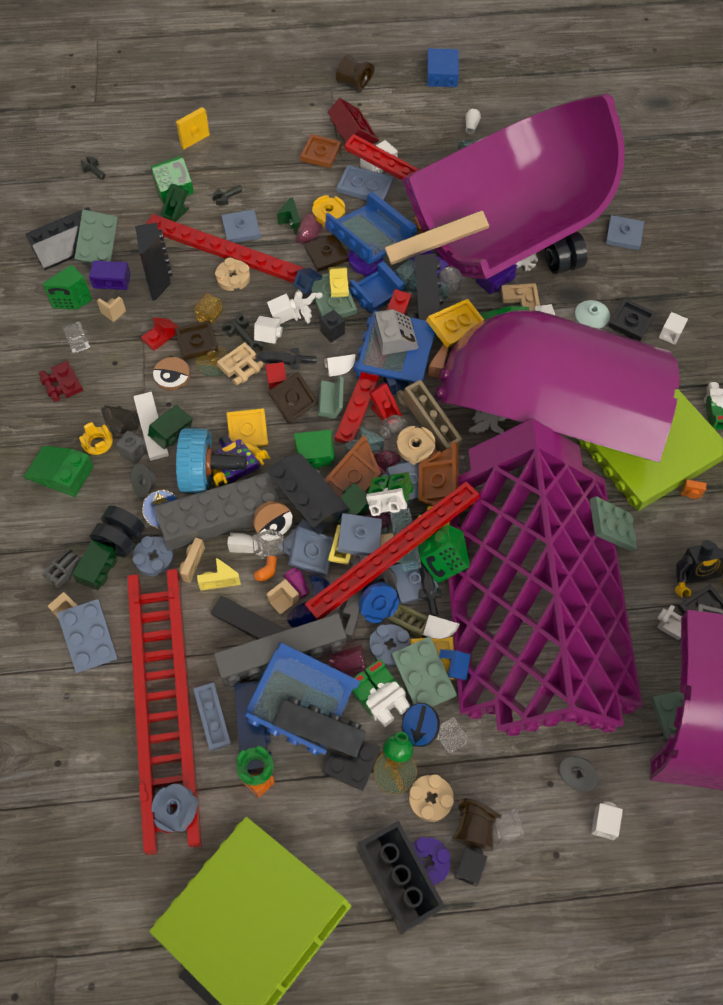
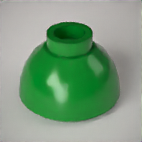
M397 732L386 739L383 751L393 761L406 762L413 755V744L406 733Z

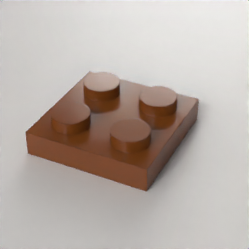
M311 134L300 155V161L331 169L340 151L341 141Z

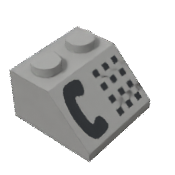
M393 309L375 312L374 326L382 355L418 349L410 317Z

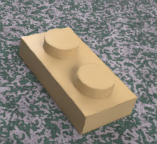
M195 538L193 543L189 544L187 558L180 565L179 573L185 582L191 583L205 550L202 539Z

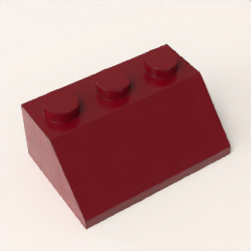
M338 98L327 112L331 118L330 121L337 127L336 131L343 137L345 144L352 134L371 144L379 141L361 110L345 100Z

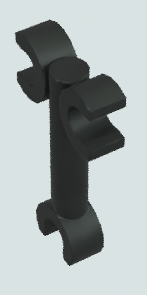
M243 314L237 315L236 320H232L231 323L226 322L222 325L223 331L230 329L227 331L228 337L234 336L236 331L254 352L256 347L261 351L263 350L262 343L254 341L243 329L249 326L248 319L241 322L244 319Z

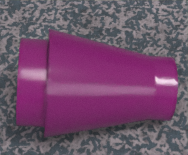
M297 567L283 575L299 593V599L306 597L310 593L302 571H299Z

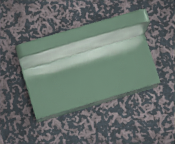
M340 376L336 383L321 380L318 398L319 416L336 419L343 407L344 377Z

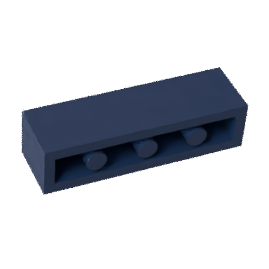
M260 681L235 684L239 751L257 748L258 745L268 751L267 744L271 743V736L266 731V726L262 724L259 727L247 722L248 718L244 715ZM265 688L254 713L269 720L268 709H264L263 701H267ZM252 760L247 766L249 774L262 773L264 765L260 760Z

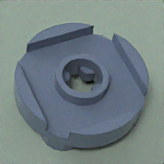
M146 536L142 538L133 551L135 566L139 572L147 576H157L158 573L166 572L174 561L173 550L167 551L161 537ZM155 552L158 555V558H153V560H150L149 555Z
M380 625L372 633L369 641V650L375 661L381 658L385 666H396L391 654L411 645L409 633L397 625ZM393 641V644L396 645V647H392L391 650H388L387 645L384 644L386 642Z
M170 784L171 786L159 790L154 797L152 812H154L155 819L153 820L156 826L163 831L183 832L194 819L198 799L188 787ZM177 803V811L172 814L173 809L170 807L172 804Z

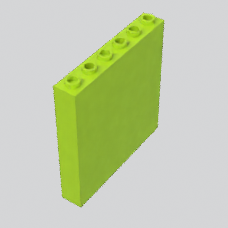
M675 389L674 398L677 399V405L660 462L646 460L645 458L578 439L582 448L589 452L593 461L599 464L604 474L614 482L617 490L623 493L628 503L637 511L680 487L687 479L691 480L723 461V438L679 389Z
M245 817L242 822L236 825L233 833L227 840L220 844L216 853L204 863L200 872L188 882L184 891L172 901L167 911L155 921L154 926L149 932L222 1005H276L345 916L351 905L334 888L248 817Z

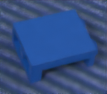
M428 48L427 86L457 87L459 78V49Z
M382 261L378 264L377 272L357 283L353 279L350 280L349 292L353 298L359 301L360 306L371 314L374 310H378L390 303L395 289L404 292V282Z

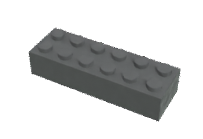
M265 473L154 506V512L166 549L169 551L192 544L195 538L206 540L253 525L254 513L258 507L268 501L279 502L280 500L270 476Z
M339 614L214 653L224 686L233 688L235 684H241V681L247 679L255 681L262 678L279 642L319 660L323 658L324 654L331 653V655L342 652V648L346 647L347 637ZM275 670L272 674L279 673L280 671Z

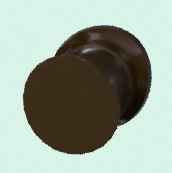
M348 54L341 60L337 68L336 81L340 84L352 85L356 88L357 93H361L374 74V65L370 62L360 63Z
M464 798L460 800L458 810L461 812L459 816L462 818L452 839L468 847H476L487 852L493 851L494 824L496 817L501 819L502 815L474 799Z

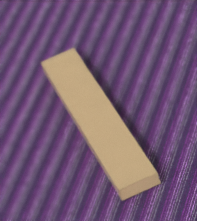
M482 210L387 246L385 251L392 265L488 229L489 224Z

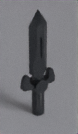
M299 348L290 350L296 355L286 352L263 351L255 356L263 363L284 362V364H290L295 362L296 364H291L290 368L296 370L299 368V363H317V356H302L299 354Z
M419 560L418 565L423 589L419 590V599H426L430 615L438 617L435 598H441L443 594L440 588L436 589V593L433 591L435 589L434 578L423 562Z

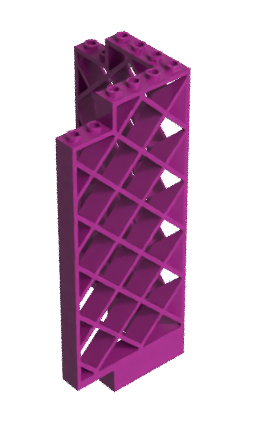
M532 418L470 448L471 470L458 476V487L466 481L473 488L485 483L480 492V498L473 504L463 524H459L458 515L449 523L450 526L463 531L466 549L469 548L472 540L480 545L467 571L463 570L449 578L452 622L460 624L453 634L455 651L470 654L467 679H457L460 714L467 715L470 719H480L484 714H496L497 731L505 732L507 736H518L521 731H537L540 726H557L560 721H573L580 726L587 725L590 729H601L604 733L616 731L615 728L624 726L622 713H633L635 709L641 708L643 705L616 545L595 536L590 499L597 496L608 502L605 480L583 467L579 445ZM526 464L519 478L510 474V471ZM507 478H510L516 484L502 509L493 505ZM533 491L540 495V498L524 524L516 519V516L529 493ZM491 509L498 516L483 540L476 533ZM514 523L522 528L508 555H505L498 548ZM536 538L546 543V547L531 572L521 564ZM495 555L504 562L490 586H487L480 580ZM517 571H519L528 579L512 604L503 596ZM477 587L485 595L471 618L467 613V603ZM543 587L553 594V598L538 622L527 613ZM501 604L509 612L494 636L485 628L496 608ZM524 621L533 627L534 631L519 655L509 645ZM480 636H482L490 645L476 667L472 664L471 652ZM549 639L560 647V651L545 675L534 666V663ZM505 654L515 664L500 687L490 678ZM528 674H531L541 684L529 705L525 708L514 698ZM485 687L496 695L494 700L476 705ZM554 694L568 703L567 708L544 713ZM512 710L521 716L522 720L513 722Z

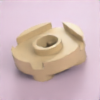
M226 258L217 267L215 276L218 285L222 289L234 291L235 288L242 289L248 285L250 270L249 266L244 262L234 260L233 258Z
M407 427L399 433L397 451L403 459L409 461L410 464L416 465L433 455L435 451V437L427 428ZM412 442H419V447H413Z
M439 775L420 777L413 783L409 792V805L412 812L418 818L429 822H437L444 819L449 814L454 803L451 786ZM427 793L435 794L437 796L435 798V804H432L431 801L428 803L426 802L425 799L428 797Z

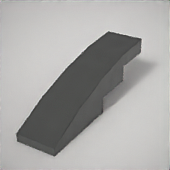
M356 555L352 568L361 562L360 556ZM362 589L347 600L343 611V619L348 621L345 629L346 641L351 643L358 624L360 613L358 604Z

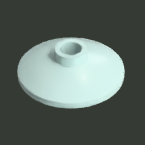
M587 300L581 302L576 307L575 319L578 323L601 329L608 324L610 312L604 304L594 300Z

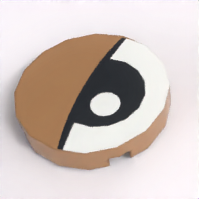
M168 357L156 364L153 376L160 388L174 391L187 384L190 379V369L184 360L177 357Z
M268 501L256 509L252 522L256 532L261 537L272 539L282 536L289 530L292 524V514L283 502Z

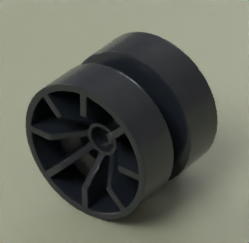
M577 231L544 248L547 265L555 275L567 272L569 269L583 268L587 263L586 244L582 235Z
M108 506L101 516L102 523L96 524L90 534V538L114 548L118 557L126 558L134 546L132 540H138L145 526L132 513L117 506Z

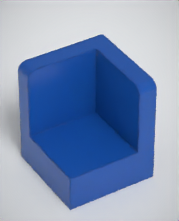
M440 649L439 658L450 660L449 678L466 680L470 654Z

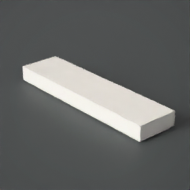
M152 392L133 396L150 461L169 456L167 448L164 450L148 436L149 425L159 418Z

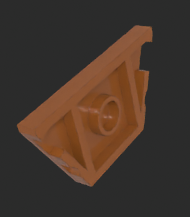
M365 435L360 438L325 479L326 483L340 498L344 495L343 491L349 485L352 486L353 483L358 485L364 492H367L372 478L381 476V471Z
M452 442L450 444L451 447L445 451H438L430 459L419 463L418 500L421 503L433 507L458 488V444L456 442Z

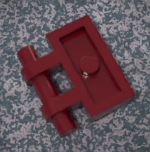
M68 361L51 367L53 373L50 375L45 370L39 372L40 381L46 387V393L54 402L59 401V395L63 393L66 398H69L83 391ZM58 382L59 386L55 387L52 383Z

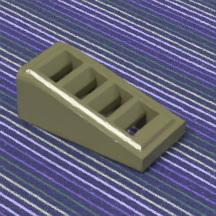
M399 603L393 616L388 617L390 622L403 628L414 637H428L423 635L428 616ZM403 611L404 615L401 617V619H398L399 615Z

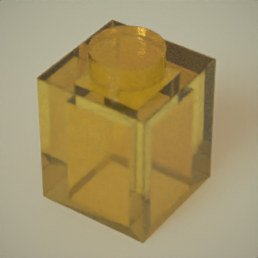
M207 293L195 306L196 318L200 322L210 320L211 326L223 312L221 300Z

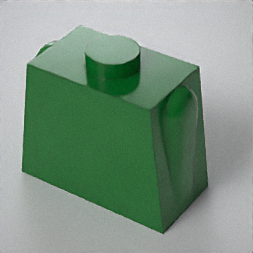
M331 430L294 433L296 455L302 454L314 469L332 466L335 455Z

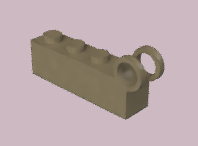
M421 379L407 386L404 392L402 390L396 392L403 408L409 407L420 425L432 432L438 451H445L451 447L450 444L452 442H456L459 449L463 439Z

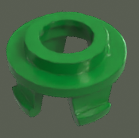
M258 745L257 748L241 750L236 758L237 774L245 784L251 786L261 785L273 773L274 764L272 757L262 746ZM252 760H260L264 765L262 773L257 776L250 775L247 771L248 763Z

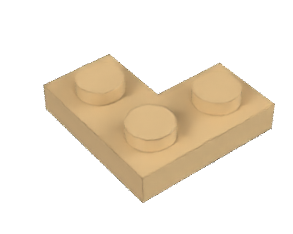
M536 283L501 285L500 290L503 303H520L522 307H529V310H534L535 306H540Z

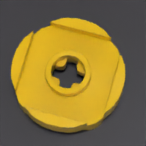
M329 195L317 198L312 208L314 219L325 227L327 213H330L336 219L345 216L344 202L335 196L334 198H329Z

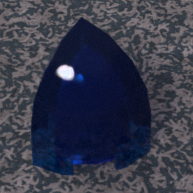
M308 576L314 596L330 585L329 581L322 576Z
M307 602L297 605L287 615V622L292 628L317 621L305 605Z

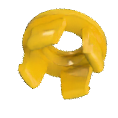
M93 422L84 425L85 433L79 437L84 451L91 455H100L107 452L113 443V437L105 424L102 427H96ZM93 439H104V441L95 444V447L91 446V442Z

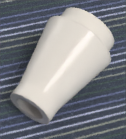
M470 109L466 113L465 131L467 134L475 133V129L481 119L480 112L477 109Z

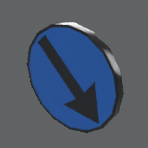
M427 703L411 705L403 717L402 730L408 735L413 746L425 747L430 745L439 733L440 720L438 713Z

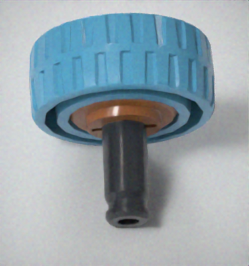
M184 428L180 431L176 454V475L180 492L198 494L208 491L213 469L246 470V455L213 453L209 430Z

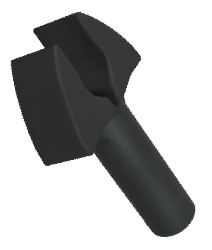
M86 157L89 164H85L81 160L84 173L92 171L100 179L105 178V174L96 167L99 165L96 158Z
M238 185L226 192H222L218 188L212 195L213 201H216L218 206L228 205V198L242 192V187Z

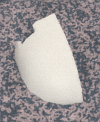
M355 354L324 359L325 368H328V376L347 373L354 365Z
M230 532L227 543L229 552L261 553L260 545L254 537L245 533Z
M429 615L423 635L444 639L453 635L460 624Z

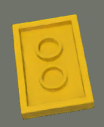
M466 299L428 316L426 321L446 348L457 344L468 330L484 321V319L469 299Z

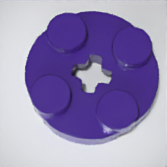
M367 244L373 249L372 256L381 252L377 246ZM351 250L349 253V266L352 270L365 277L377 272L378 264L383 261L382 257L368 264L354 251Z
M430 837L419 838L412 843V846L422 865H424V862L421 860L422 857H432L431 861L434 862V865H429L425 870L433 885L439 884L449 873L451 867L450 853L445 845L437 839Z

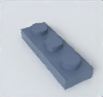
M215 683L193 688L210 752L230 746L231 741Z

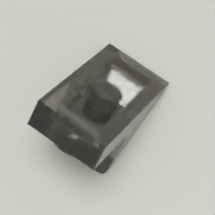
M106 405L101 409L105 423L110 426L113 436H118L126 433L127 430L130 432L141 427L136 411Z

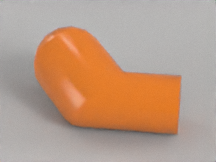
M267 557L266 566L254 573L256 581L263 582L275 575L277 557Z

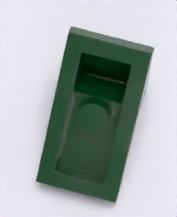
M172 184L161 216L174 222L181 218L189 210V207L184 205L189 191L177 184Z
M292 197L278 211L277 219L278 225L289 223L290 229L293 228L295 235L302 234L301 221Z

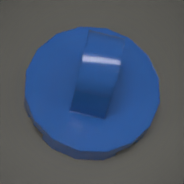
M387 583L366 585L362 590L359 600V611L367 621L372 623L383 622L382 619L387 616L389 618L393 616L398 608L399 598L397 597L396 590Z

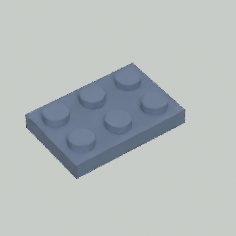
M347 165L337 186V192L367 200V195L374 192L385 201L393 185L394 177Z
M99 599L57 612L76 673L118 659Z

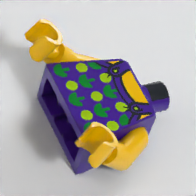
M228 435L223 436L219 439L222 448L217 450L216 453L246 455L247 468L246 470L213 469L215 485L218 487V483L222 481L225 484H230L260 468L259 462L261 465H264L263 460H270L271 458L267 451L260 450L248 442L243 443L241 439L232 442Z

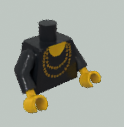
M704 540L702 545L689 547L683 558L677 562L676 577L679 585L676 586L675 593L682 598L683 593L687 597L691 596V590L685 584L722 577L723 550L719 549L716 543Z

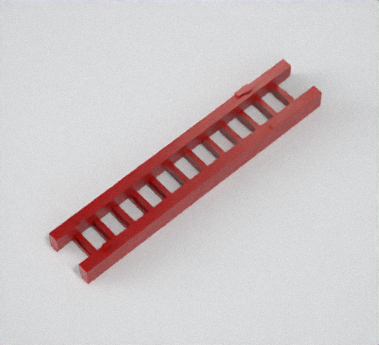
M177 569L167 570L168 591L142 595L141 580L138 574L127 576L143 850L147 855L158 853L157 832H164L156 826L153 820L155 819L154 812H152V803L155 797L154 788L183 783V786L188 787L198 799L181 585ZM169 601L170 610L143 614L142 605ZM171 621V629L144 633L143 624ZM172 639L173 649L145 653V643ZM174 660V669L146 672V663ZM175 677L176 689L148 693L147 681ZM177 698V710L149 714L148 702ZM178 719V732L158 735L150 734L151 722ZM180 740L181 753L152 757L151 744ZM181 761L182 775L153 779V765ZM199 799L194 819L187 827L188 845L193 848L202 847ZM177 803L172 804L170 808L177 807Z

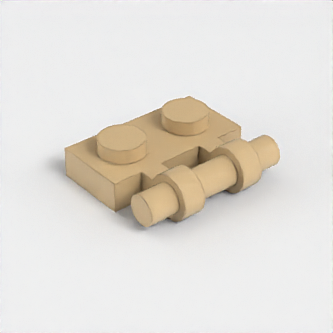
M243 343L217 361V366L228 377L233 374L237 376L232 380L236 386L241 382L245 383L251 375L259 373L265 364L261 360L257 363L254 361L257 358L255 357L257 354L246 343ZM248 365L250 368L243 372L241 369Z

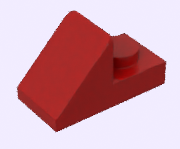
M153 318L155 327L141 336L142 341L153 351L176 335L175 329L179 327L169 318Z
M382 383L369 392L374 403L370 408L386 425L402 416L386 383Z

